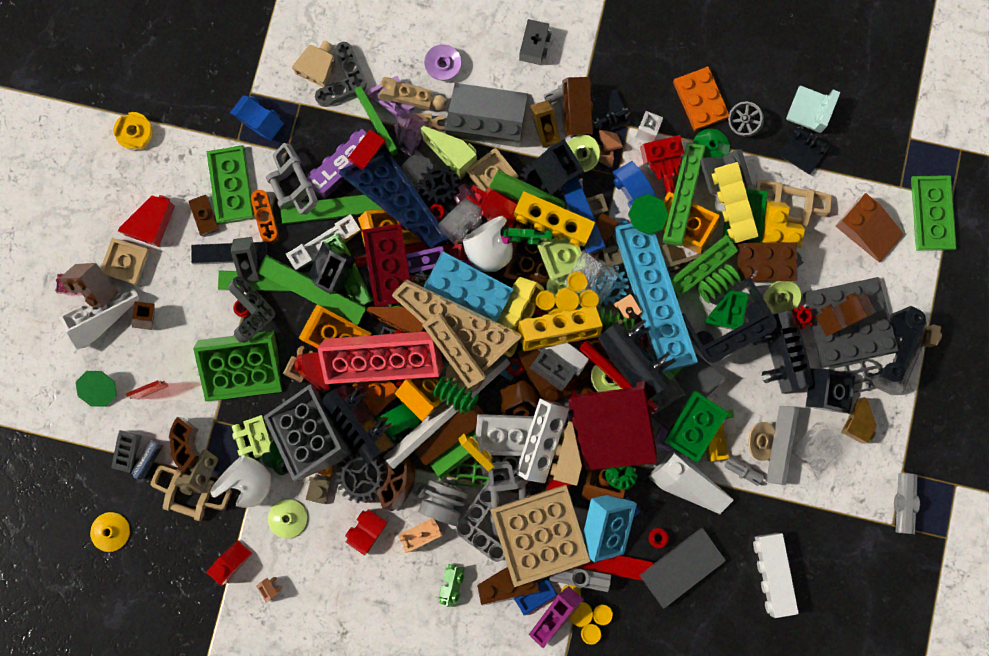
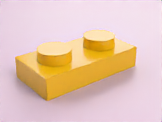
M463 434L458 438L461 446L488 472L494 467L491 461L493 457L487 450L484 449L482 451L478 447L479 443L472 436L468 438Z

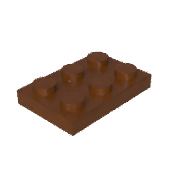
M797 242L737 243V267L741 281H746L749 277L752 281L798 280Z

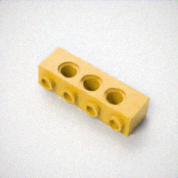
M523 191L514 211V217H516L518 222L533 224L535 229L542 232L545 230L552 231L553 237L560 240L565 238L570 241L571 245L576 247H584L595 224L592 220ZM533 209H537L540 211L541 215L539 217H533L530 214V211ZM555 217L558 219V224L551 225L548 219ZM574 225L576 232H568L566 226Z
M596 306L583 307L574 311L566 310L558 314L526 318L519 321L518 333L522 334L520 340L523 350L529 351L598 337L601 335L603 325Z

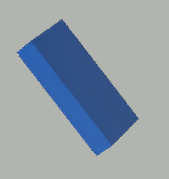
M548 577L538 582L540 593L514 598L523 615L528 614L558 595Z

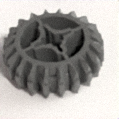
M356 451V457L350 454L349 458L351 460L343 459V462L346 463L345 466L338 464V467L343 470L342 472L336 471L335 474L341 475V479H336L335 481L336 483L342 482L338 490L345 488L342 494L343 497L350 494L348 500L352 501L356 497V503H360L361 497H363V502L368 503V496L372 501L375 500L374 493L378 495L377 490L383 486L381 483L387 480V478H383V475H387L388 471L381 470L386 467L385 463L378 464L382 460L381 457L377 460H372L369 465L365 463L360 470L350 468L355 462L363 460ZM371 465L377 471V481L369 474ZM365 472L366 475L364 476H367L366 479L368 480H361L360 482L357 477L358 475L354 473L362 474ZM347 473L354 478L353 489L348 485ZM365 483L374 486L369 492L357 493L359 488Z

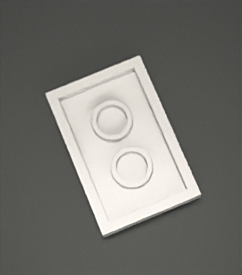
M477 414L475 440L479 443L478 447L482 451L484 449L487 450L490 455L521 456L534 416Z

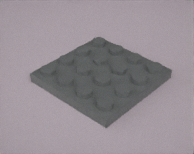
M879 277L803 293L806 308H812L810 312L812 315H815L810 321L812 322L811 328L821 367L898 351ZM854 292L858 295L865 292L876 312L826 336L816 318V315L822 313L821 309L830 304L834 307L846 301L845 297Z

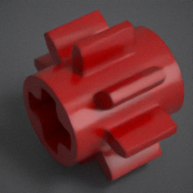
M804 305L799 306V310L796 308L792 309L801 330L805 328V324L811 326L812 322L810 320L815 317L810 312L812 308L804 309ZM801 314L803 317H805V320L799 318V315Z

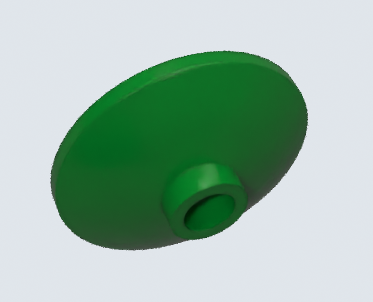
M705 129L699 132L693 140V144L705 145L703 158L724 157L729 154L730 144L728 138L719 130ZM710 142L715 144L714 148L710 147Z

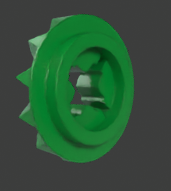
M632 466L607 468L605 472L608 483L620 490L631 488L637 479L636 468ZM624 470L625 474L618 479L619 472Z

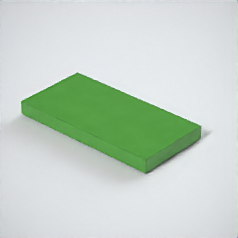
M244 145L206 151L216 223L224 224L255 218L251 202L252 193Z
M913 176L911 178L916 251L956 250L951 176Z

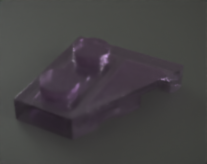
M396 105L395 146L406 154L414 156L422 138L421 127L427 126L428 121Z

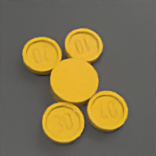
M575 271L568 276L567 284L569 287L560 289L556 297L548 290L539 292L536 296V304L542 310H549L554 307L556 302L558 308H554L548 313L553 315L566 310L573 311L578 307L579 303L582 307L597 306L599 297L591 289L584 290L580 296L576 291H581L586 287L587 277L584 273Z
M566 585L562 589V591H564L567 587L570 586L579 596H581L579 588L574 585ZM582 602L570 617V620L574 625L583 627L581 637L585 643L590 645L596 644L601 638V631L597 625L589 623L593 617L597 624H608L613 617L612 610L609 606L600 604L592 611L590 605Z

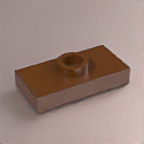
M206 194L188 201L201 236L219 230Z

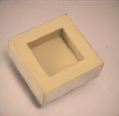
M927 326V336L923 346L932 347L938 345L942 337L940 332L941 326Z

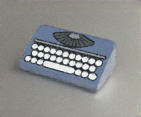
M150 439L131 471L134 478H145L163 447L162 444Z

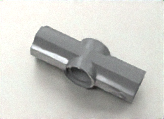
M898 473V492L894 497V509L897 511L896 532L915 534L916 513H918L920 507V500L917 496V475Z
M573 567L550 575L549 581L608 592L611 575ZM578 572H582L586 576L585 581L582 583H578L574 579Z

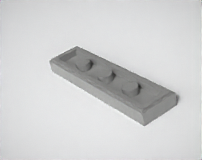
M779 406L766 479L768 483L786 485L799 408Z

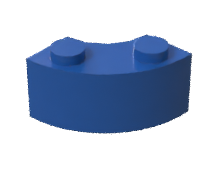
M243 95L230 114L257 134L271 141L284 124L279 119L281 116L274 110L269 111L260 106V102L255 97Z
M633 161L613 171L615 177L613 180L614 184L627 197L629 208H631L633 200L646 194L656 197L647 178Z

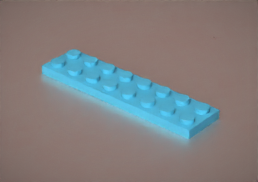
M632 223L616 226L614 234L635 300L642 311L640 313L642 320L645 319L647 321L644 324V328L649 325L651 326V330L646 332L655 361L667 353V351H670L671 354L665 361L675 357L676 362L664 369L663 372L695 365L698 361L656 234L647 235L633 228Z

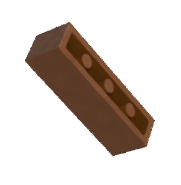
M478 402L469 414L462 415L459 410L414 450L425 466L458 442V438L463 434L467 435L474 430L477 425V414L487 415Z

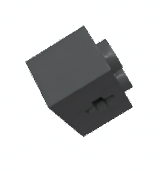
M531 19L527 20L519 53V61L541 65L542 59H546L548 48H545L546 42H550L552 31H549V23Z

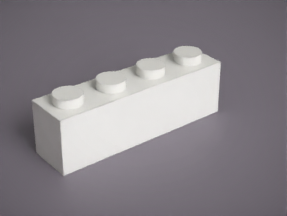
M783 533L755 536L753 546L755 553H758L759 556L757 567L763 577L761 588L767 597V601H765L767 613H770V616L774 618L799 614Z

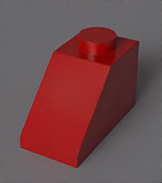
M319 353L296 355L295 368L299 371V375L318 389L329 390V384H325Z
M238 540L215 561L206 573L220 586L227 584L253 553Z

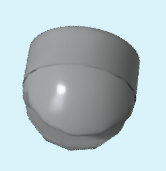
M423 482L416 483L412 489L414 496L418 498L425 497L427 495L425 491L426 489L428 490V486ZM422 485L424 488L418 495L416 492Z

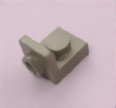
M315 474V477H309L310 483L305 500L326 504L331 481L326 480L327 476Z

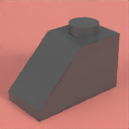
M253 238L233 239L231 254L238 277L244 278L247 282L259 281L257 253Z

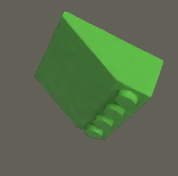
M274 330L258 332L246 343L239 342L234 335L202 339L196 342L193 350L205 402L282 392L278 347Z

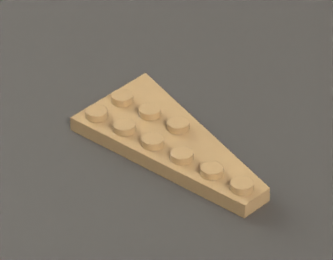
M407 279L392 294L422 324L440 312L482 372L488 369L522 335Z

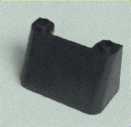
M913 306L894 312L890 316L891 324L895 326L896 330L894 335L902 339L893 362L887 364L884 369L880 368L877 373H867L864 379V383L890 395H898L904 392L927 336L926 316L924 312Z

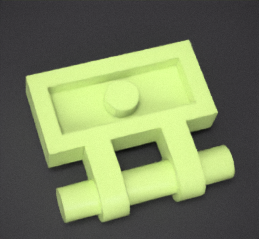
M263 415L243 421L244 430H241L239 424L232 426L234 432L232 436L237 442L239 456L245 455L249 457V453L253 452L254 457L257 459L262 457L263 453L270 452L271 438ZM247 435H248V438H249V441H250V445H251V446H248V447H246V444H245V441H244V438H243V437H245V436H247Z

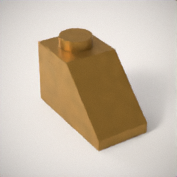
M546 100L530 105L533 121L542 147L560 142L554 110L549 101Z
M867 398L857 399L841 433L861 444L871 442L876 434L874 430L877 425Z

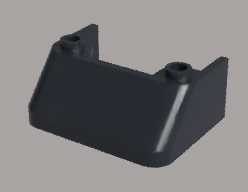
M750 277L746 279V288L755 302L750 304L745 311L749 322L716 340L708 331L695 333L686 315L682 313L688 334L708 362H719L771 334L776 329V319Z

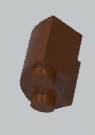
M854 292L845 297L846 301L834 307L830 304L821 309L822 313L816 315V318L826 336L876 312L865 292L859 295Z
M176 417L169 433L170 454L180 470L190 472L200 456L195 446V436L199 429L185 418Z
M407 457L394 469L387 464V480L377 490L380 503L385 510L393 511L400 507L413 489L416 475L413 459Z

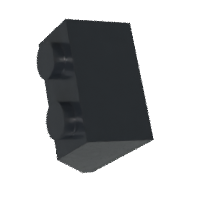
M811 368L813 386L808 387L805 407L850 414L855 376L830 369Z

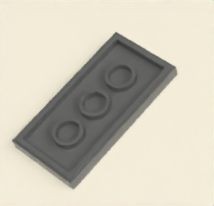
M696 354L698 363L683 367L670 380L668 386L650 399L658 406L651 417L668 432L694 391L707 398L725 381V377L698 354Z
M700 528L639 576L660 606L665 608L726 560L704 529Z

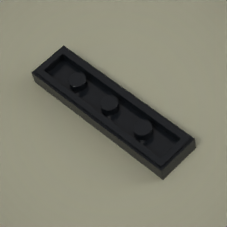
M254 242L257 262H262L264 257L268 255V243ZM232 243L191 245V263H234L231 254Z

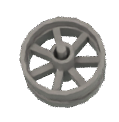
M748 101L740 102L730 111L728 117L729 125L739 136H753L762 128L764 114L756 104ZM746 106L745 113L742 114L738 108ZM749 106L755 107L757 110L748 115ZM735 112L741 116L740 119L732 120ZM759 113L760 121L753 120L752 117ZM742 122L739 129L736 130L733 123ZM751 123L758 124L754 131L751 129ZM745 125H747L749 133H741Z

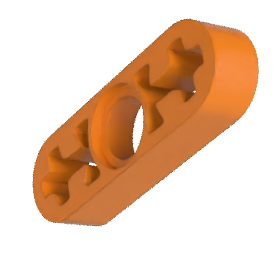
M256 190L251 195V202L260 237L265 242L272 244L278 240L279 233L270 198L265 191ZM259 195H261L264 198L262 199V203L264 206L262 208L260 203L256 201L259 198ZM263 212L270 214V218L267 221L260 220V215ZM265 226H269V230L274 233L270 239L265 236L268 234Z

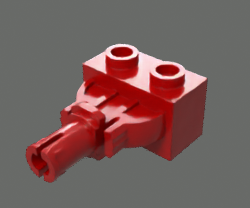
M678 135L642 144L640 150L643 164L649 165L650 169L656 173L657 180L662 179L666 195L668 192L674 194L676 188L674 178L679 175L678 167L681 162V155L684 154L681 136Z

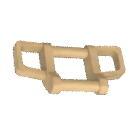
M758 180L755 185V190H760V187L774 189L773 199L767 198L766 201L780 202L781 193L805 197L802 217L798 218L788 215L787 222L801 224L805 229L808 226L811 214L827 216L830 212L832 199L830 194L813 189L785 186L780 182ZM814 197L825 200V210L812 208Z
M161 465L157 467L151 481V486L166 493L163 503L164 510H173L194 517V520L197 521L202 520L206 507L221 511L225 510L232 491L230 488L225 491L226 495L221 505L207 503L211 494V488L215 484L212 480L208 481L204 492L201 493L196 510L174 503V497L178 486L174 484L177 477H188L190 475L184 474L183 471L178 469L174 470ZM163 471L174 474L168 489L157 485L159 476Z

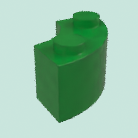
M405 404L377 418L380 421L382 417H387L388 420L385 425L392 422V426L386 431L394 441L397 440V435L408 429L413 431L422 422Z

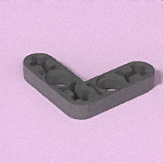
M348 42L338 43L335 49L346 78L322 87L315 93V100L322 107L330 106L356 95L355 88H357V85H355L354 80L356 75L359 82H361L360 85L363 91L367 87L365 77L352 46ZM342 48L347 50L349 58L345 59ZM354 63L356 69L351 72L347 71L346 66ZM340 86L346 88V92L342 95L336 93V89ZM331 90L335 96L334 98H332V95L330 93ZM325 94L327 100L323 101L321 95Z
M235 277L228 284L229 291L251 315L234 330V336L239 342L246 343L275 317V311L244 278ZM248 297L253 298L255 300V304L251 303ZM251 320L256 321L258 323V327H255L252 324ZM245 329L249 331L247 334H243Z

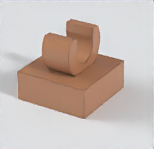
M273 577L270 580L266 578L256 585L266 603L276 597L277 593L283 588L282 586L278 588L272 586L277 577Z

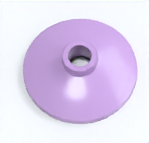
M441 44L434 46L425 56V69L436 80L445 81L452 79L461 68L460 54L449 45ZM446 63L447 65L446 67H441L440 64Z

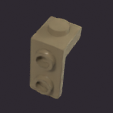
M667 244L659 246L666 268L670 272L680 270V266L689 265L702 254L699 253L673 262Z
M202 450L191 475L188 477H177L174 484L181 488L180 491L187 495L203 493L218 462V458L208 450Z

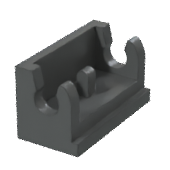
M543 348L530 366L532 371L561 391L576 372L575 369L545 348Z

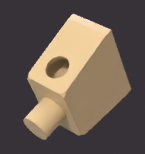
M323 41L320 48L309 45L293 64L292 69L294 73L320 87L327 86L335 66V59L330 54L333 45L327 41Z

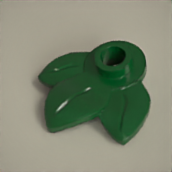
M273 439L269 446L270 452L263 453L262 460L265 466L273 468L276 474L285 475L289 471ZM281 462L284 463L282 468L279 467Z

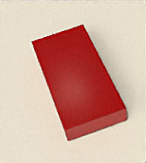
M369 130L349 155L348 161L364 171L385 144V139Z

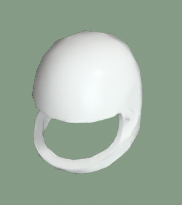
M499 216L486 222L463 239L467 257L476 269L483 272H496L505 267L512 259V242L504 244L500 235L501 228L507 222L505 217Z
M243 455L233 462L211 488L210 493L212 497H217L228 488H235L241 491L236 506L242 508L255 507L269 493L271 474L263 464Z

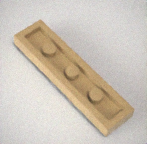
M440 312L423 322L422 326L467 388L485 379V374Z

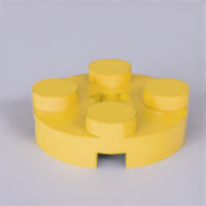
M130 112L128 115L117 119L113 132L117 142L122 147L128 150H143L152 138L153 126L144 115ZM134 127H137V128H136L137 133L134 134V135H131V133L129 132V130H130V129L133 130Z

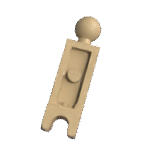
M389 77L382 78L380 86L387 90L382 89L378 96L380 100L394 101L429 110L430 104L437 110H442L447 105L445 97L441 95L432 97L433 90L398 82L396 79Z

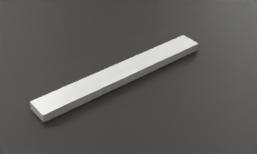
M500 356L485 370V379L482 385L472 392V398L510 365L507 358ZM447 401L444 402L383 457L384 460L394 469L459 410L456 411L453 409V405L448 406Z

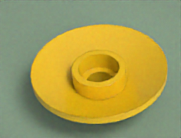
M104 513L97 517L91 526V540L102 551L113 552L119 550L129 539V523L125 517L118 513ZM106 529L110 530L109 536L105 534Z

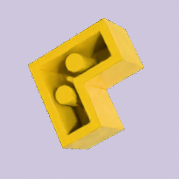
M766 201L761 241L797 242V247L801 248L805 229L801 224L787 222L790 208L786 203Z

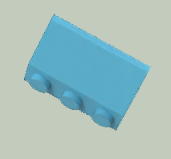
M608 495L591 498L582 537L588 556L593 562L624 554L637 505L635 502Z

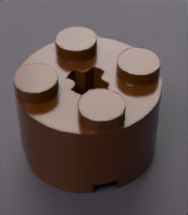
M519 381L500 390L499 399L502 415H535L539 402L538 392L535 387L529 385L526 381Z

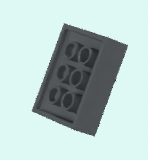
M455 83L445 132L447 135L458 139L520 147L528 93Z
M310 384L264 416L293 482L331 467L352 454L341 429L322 404L324 398L322 391Z

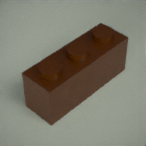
M567 77L562 80L565 137L591 135L594 130V121L591 116L593 102L590 96L592 93L590 77Z

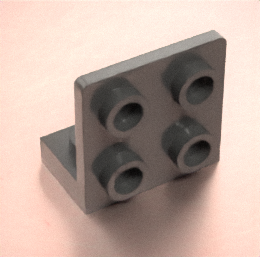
M737 149L724 157L702 158L700 160L711 195H717V192H720L718 184L714 185L712 174L715 173L714 169L738 162L745 188L753 185L742 149Z

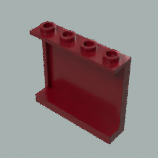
M645 381L637 382L634 388L577 394L576 390H573L572 396L569 398L570 410L574 411L572 422L573 427L577 428L578 431L576 442L577 446H581L582 452L579 453L581 464L584 463L585 471L657 463V449Z

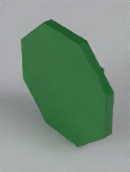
M650 194L634 199L628 213L633 228L647 235L662 230L669 215L664 201Z
M85 371L75 382L78 397L91 407H106L117 396L115 381L103 371Z

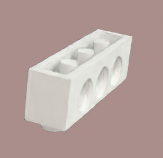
M539 399L515 474L527 481L546 482L567 418L568 407L558 402Z

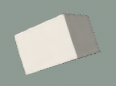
M646 111L635 138L646 142H653L663 117Z

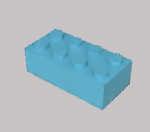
M442 252L424 285V288L497 322L513 291V288L445 252Z

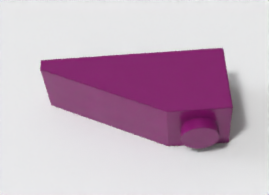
M570 586L558 594L528 635L544 648L574 614L584 599Z

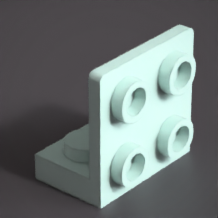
M799 86L786 119L821 133L829 123L840 92L832 90L829 95H823L806 87Z

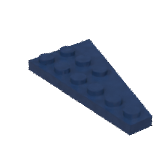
M388 150L376 154L364 171L354 164L340 169L339 174L431 249L448 241L449 237Z

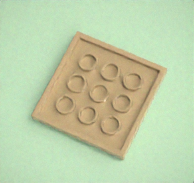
M567 485L490 509L514 587L590 562Z

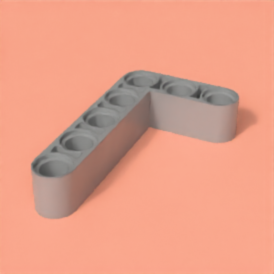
M506 456L502 460V462L508 459H513L516 462L515 469H513L514 475L516 473L519 461L515 456ZM502 468L503 471L493 474V479L496 475H502L505 480H509L508 469ZM488 480L457 524L456 532L459 537L489 559L499 562L505 558L504 553L501 557L496 558L492 555L491 551L494 547L502 549L501 543L478 527L492 507L491 502H485L482 498L483 493L489 491ZM474 507H479L482 510L480 518H474L471 515V510ZM466 523L470 526L471 531L469 534H462L460 532L461 524ZM479 535H483L487 539L486 544L483 546L476 544L475 539Z

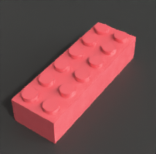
M427 332L324 339L318 347L325 384L439 377L444 368L441 350Z

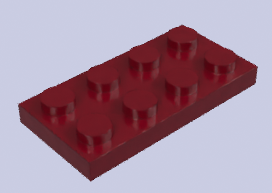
M401 223L363 229L375 307L399 303L392 296L393 292L406 279L411 281Z

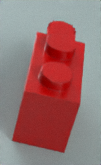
M473 185L471 189L481 194L482 197L480 201H477L472 196L467 195L466 200L476 205L480 210L479 213L488 219L490 216L493 218L505 217L507 222L503 227L505 228L507 225L512 228L516 222L514 211L517 203L489 187L484 191Z

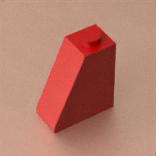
M151 195L119 227L118 232L124 236L159 247L175 205L166 196L159 195V197Z

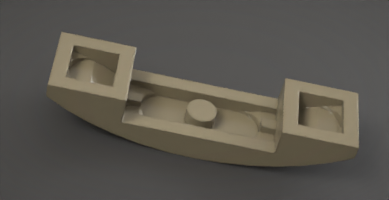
M603 194L587 198L596 222L602 213L609 217ZM614 233L610 237L606 248L602 250V256L608 268L624 264Z

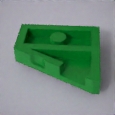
M508 228L504 230L503 238H508L509 242L521 243V240L528 241L529 245H539L541 242L552 239V231L535 232L532 229Z
M729 290L704 320V324L730 330L742 326L749 294Z

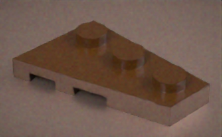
M508 566L477 585L482 606L540 593L537 580L514 587Z

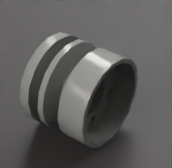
M429 480L428 485L436 488V490L433 492L426 489L425 493L433 498L432 501L422 500L418 513L443 523L457 526L461 513L454 510V506H464L465 503L458 501L457 498L459 496L467 499L468 494L464 493L459 487L443 481Z

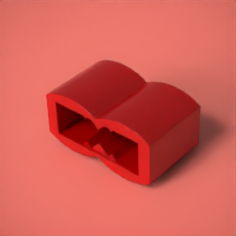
M370 509L366 512L363 510L356 519L359 521L355 528L351 527L345 535L347 538L345 542L364 556L367 555L388 524L386 520Z

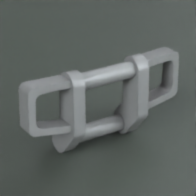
M283 143L273 154L278 170L269 173L266 176V180L271 184L280 209H286L295 205L300 214L306 215L318 204V200L311 182H308L300 166L301 161L292 145ZM287 151L290 159L283 164L281 157ZM295 170L301 185L290 196L285 197L278 181L286 179ZM308 195L309 203L304 207L301 201Z
M510 462L493 463L494 467L488 472V490L491 492L492 508L499 506L498 491L519 489V499L526 498V484L528 481L519 475L514 477ZM508 468L509 480L494 481L493 470ZM491 514L493 536L495 539H499Z

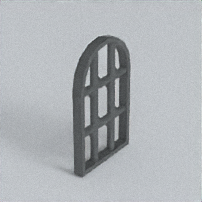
M859 359L858 361L829 367L832 370V368L844 366V373L850 375L862 372L864 378L855 381V384L864 382L867 370L877 368L879 371L881 368L880 365L870 359ZM868 361L875 366L864 368L863 362ZM860 362V369L848 371L847 365ZM866 383V389L853 391V393L869 391L870 389H873L875 387H870L869 384Z

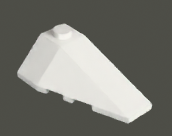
M132 288L118 293L104 307L93 308L89 306L83 308V306H79L58 316L78 350L89 346L140 298Z
M673 449L648 475V478L662 490L718 514H721L733 501L727 493L676 449Z

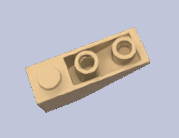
M568 421L567 425L563 426L561 436L564 437L562 445L558 444L555 454L559 456L557 464L553 463L550 475H554L553 480L577 486L582 465L573 423Z

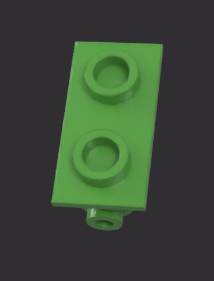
M448 564V568H445L443 581L449 583V585H441L438 597L440 600L439 604L446 605V607H456L460 599V586L465 578L464 567Z

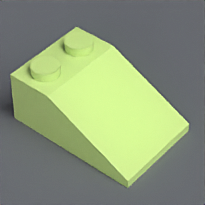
M426 126L421 127L423 140L447 166H450L452 171H456V176L460 180L467 175L466 169L477 162L476 149L470 143L467 145L461 139Z

